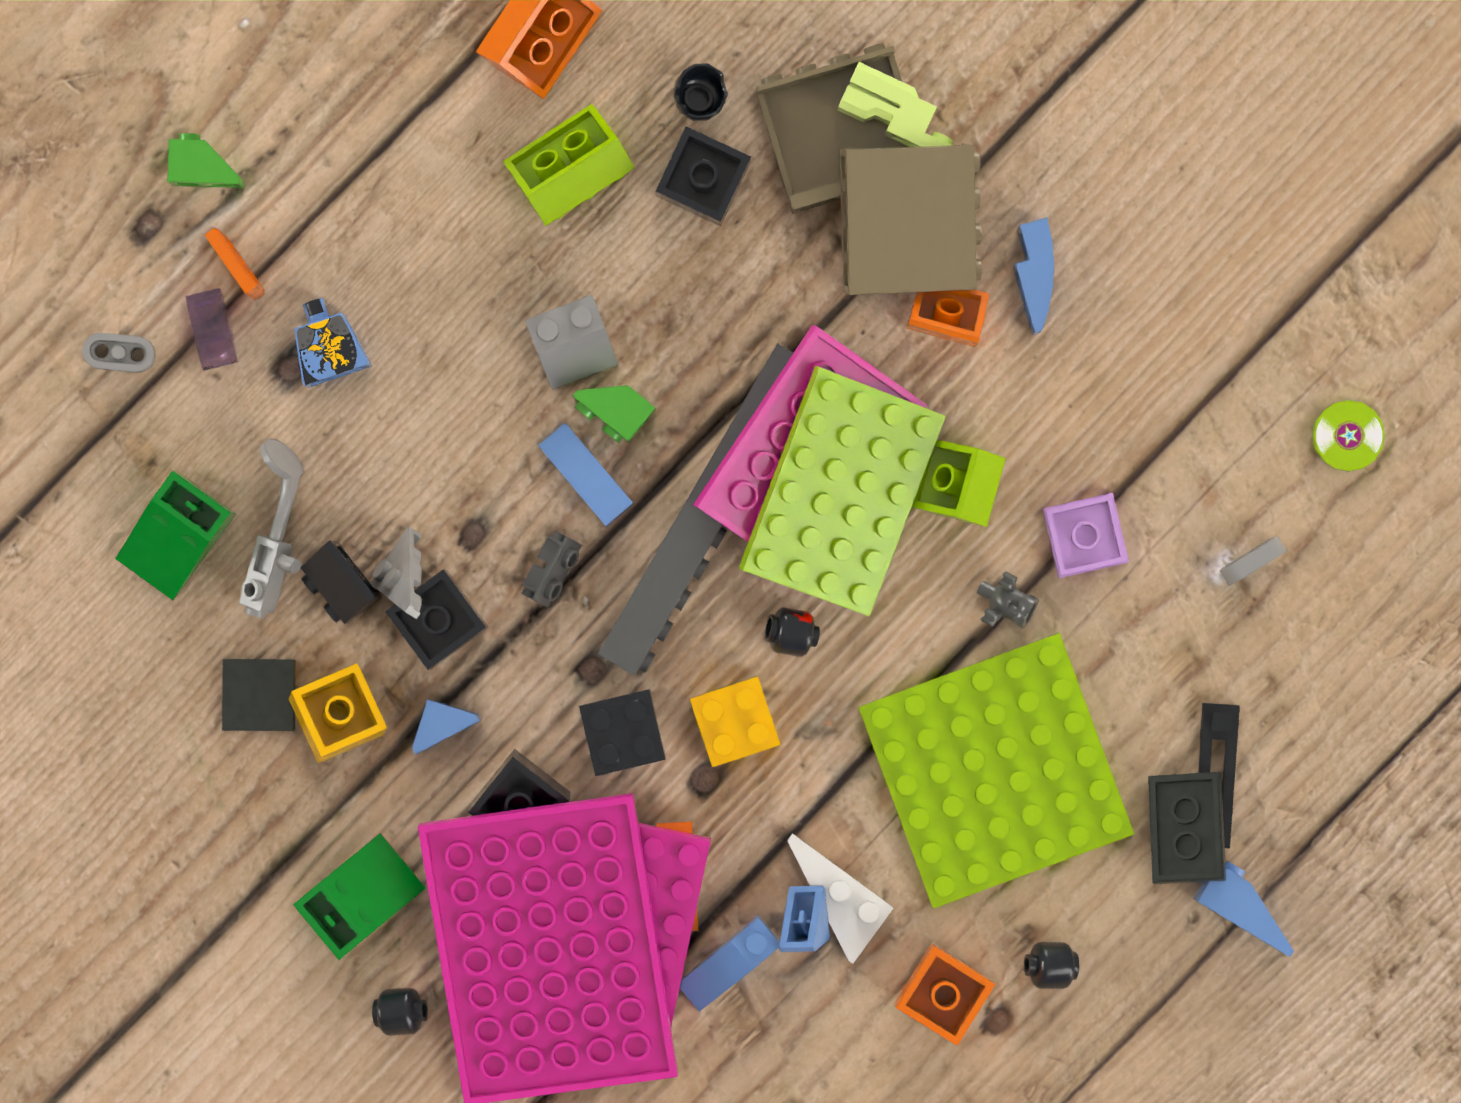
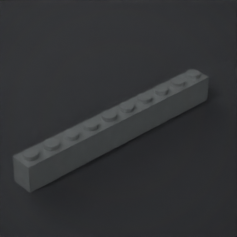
M778 343L598 652V655L636 676L639 670L644 673L647 671L656 655L650 651L657 639L662 642L665 640L674 624L668 620L674 608L682 610L692 593L686 589L692 577L700 579L710 562L704 559L710 546L717 549L727 532L720 523L693 506V504L794 352Z

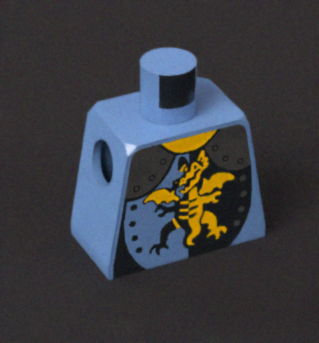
M323 298L303 304L309 323L295 328L294 332L301 377L305 387L310 388L372 367L366 352L343 313L329 316Z

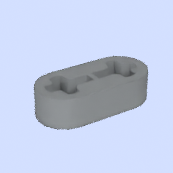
M1275 536L1219 571L1230 586L1276 559L1287 550L1279 537Z

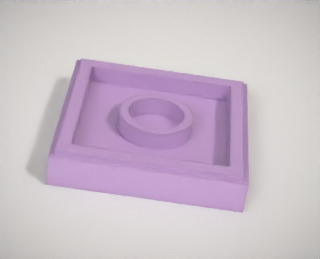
M1113 493L1042 509L1058 578L1129 562Z

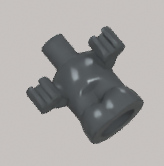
M1008 572L1003 573V578L996 587L982 581L978 587L977 594L989 599L990 609L987 608L985 610V615L981 618V621L993 627L1003 616L1024 629L1037 608L1039 598L1017 590V577Z

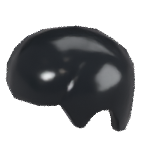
M708 63L693 64L683 70L675 81L673 89L674 100L678 110L686 118L693 121H708L719 114L728 96L723 73Z

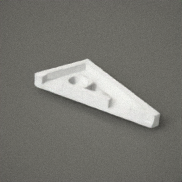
M792 833L787 842L810 886H824L828 922L848 961L853 964L891 913L893 907Z

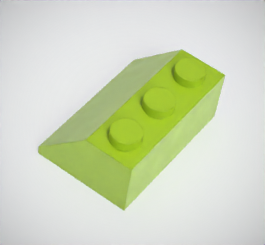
M593 104L585 107L503 161L545 226L554 220L560 219L565 213L585 200H589L597 192L614 181L620 180L625 174L635 168L621 142Z

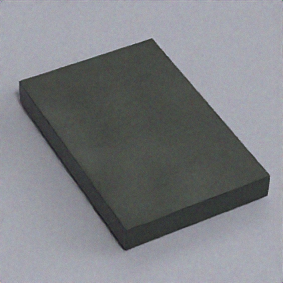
M1206 772L1148 776L1152 883L1171 884L1226 881L1221 773Z

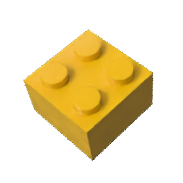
M358 663L293 690L289 696V701L317 763H321L384 735L387 729Z
M758 676L690 698L712 767L781 745Z

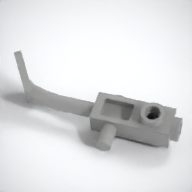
M267 439L260 446V453L267 466L281 477L279 502L269 536L258 535L246 580L241 588L242 594L239 604L246 606L244 613L258 618H265L266 612L274 613L276 603L281 595V585L285 571L297 573L301 566L300 560L290 557L293 544L283 541L299 478L303 475L304 469L296 454L285 444L275 439Z

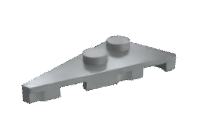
M408 526L386 560H381L375 567L371 584L404 612L417 619L420 615L422 604L421 596L414 593V586L418 587L421 584V566L419 565L421 551L414 548V545L421 538V534Z

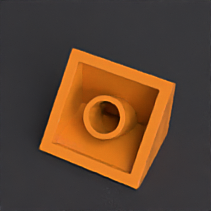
M978 290L916 292L906 329L975 347L980 339L989 293Z

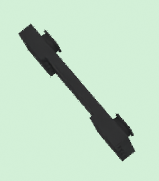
M1202 703L1198 773L1210 772L1212 739L1225 740L1222 784L1225 848H1230L1240 705Z

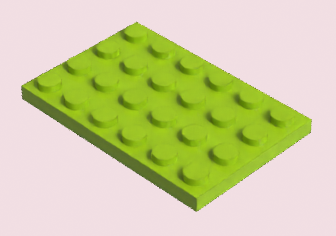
M815 366L739 569L870 617L946 416Z

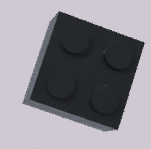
M685 127L655 191L656 197L721 226L751 163V156L689 127Z
M445 569L414 590V593L421 596L422 604L420 615L417 619L404 612L396 604L386 611L388 617L427 670H432L489 628Z
M650 689L579 706L595 776L666 760Z
M514 749L470 803L468 813L475 816L567 803L570 801L571 792Z

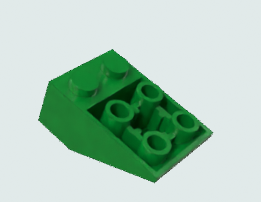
M172 470L147 505L115 559L174 601L236 516V513L181 473Z
M380 833L296 901L293 906L335 957L340 960L426 887Z

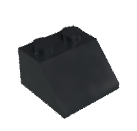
M328 541L300 567L306 574L301 578L314 595L320 592L328 602L323 606L336 623L340 620L344 624L351 623L382 598L339 542Z

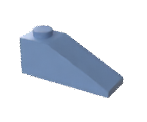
M1227 861L1225 863L1226 881L1202 883L1193 898L1194 900L1285 955L1292 956L1294 950L1250 882L1242 878L1245 874L1244 870Z
M756 915L681 979V991L700 1012L777 950L780 944L779 938L762 918Z

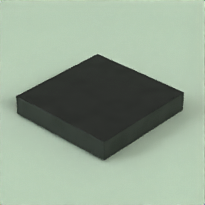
M223 659L222 731H295V712L289 701L291 691L295 690L296 660Z

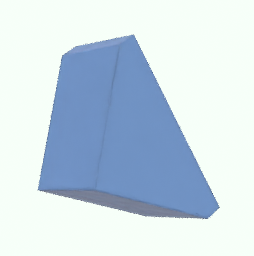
M427 699L412 749L415 754H418L481 721V718L477 713Z
M789 886L779 950L780 952L816 951L830 939L824 886Z

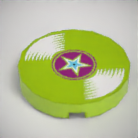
M1352 400L1333 403L1323 410L1314 422L1312 431L1314 450L1319 458L1331 468L1346 472L1363 469L1374 462L1383 449L1385 438L1382 421L1376 412L1366 404Z

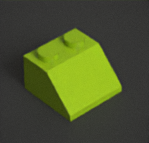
M937 440L912 508L987 527L1006 458L979 448Z

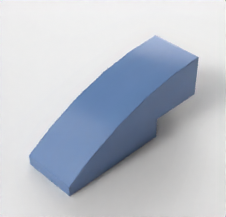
M1048 218L1022 224L1017 228L1026 261L1016 263L1013 269L1032 335L1039 334L1043 329L1053 289L1054 256Z
M566 423L538 445L606 527L634 504Z

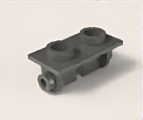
M554 531L552 537L548 535L537 556L539 559L547 562L545 569L536 564L532 565L526 579L522 583L524 589L521 594L549 608L552 601L556 600L560 595L562 582L568 571L576 565L582 545L557 531Z

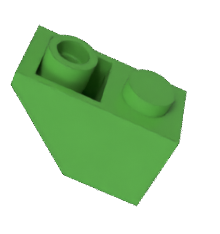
M628 385L577 390L573 395L574 399L578 401L575 408L589 420L597 416L606 424L602 430L618 443L622 438L630 443L656 411L653 405Z

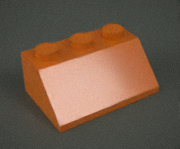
M510 0L476 50V53L499 71L540 98L545 99L603 10L591 0Z

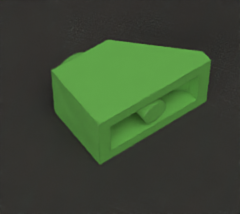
M181 133L179 134V139H169L167 182L172 186L244 188L243 179L205 140H200L199 134Z

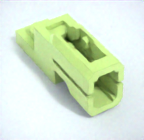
M858 63L837 111L863 123L876 119L889 125L885 136L908 147L947 146L953 142L951 138L938 132H933L932 136L925 133L937 106L919 99L914 87L863 63Z

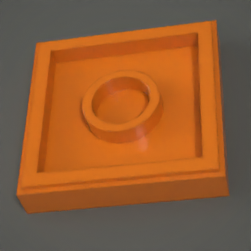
M213 228L204 234L244 293L253 300L265 294L264 288L227 235L218 228Z

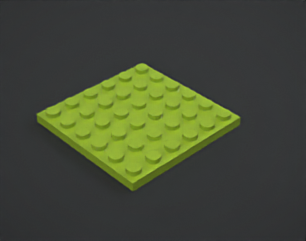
M1060 633L858 707L933 909L1134 835Z

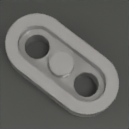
M95 333L86 339L82 348L85 361L90 366L102 370L142 373L149 370L156 359V351L152 343L139 336ZM102 345H106L109 350L105 358H99L97 355V349ZM136 349H142L144 352V357L139 362H135L132 358V354Z

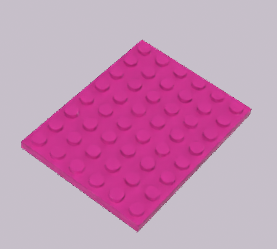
M634 793L419 823L418 832L464 1103H489L678 1076Z

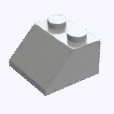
M593 295L525 320L552 390L619 365Z

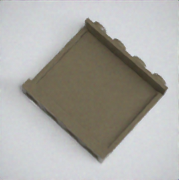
M884 43L876 44L865 48L864 55L851 58L850 54L839 55L829 60L830 65L817 68L816 64L805 65L795 70L796 75L782 78L781 74H775L761 80L762 85L756 86V94L792 214L841 200L840 148L908 147L885 136L889 125L876 119L863 123L837 111L859 62L902 82L894 56V46L885 48Z
M961 143V145L840 148L843 292L849 295L977 290L976 281L981 280L982 267L980 259H976V245L981 243L980 224L975 222V209L980 208L981 196L979 188L975 187V173H979L980 156L978 151H974V145Z

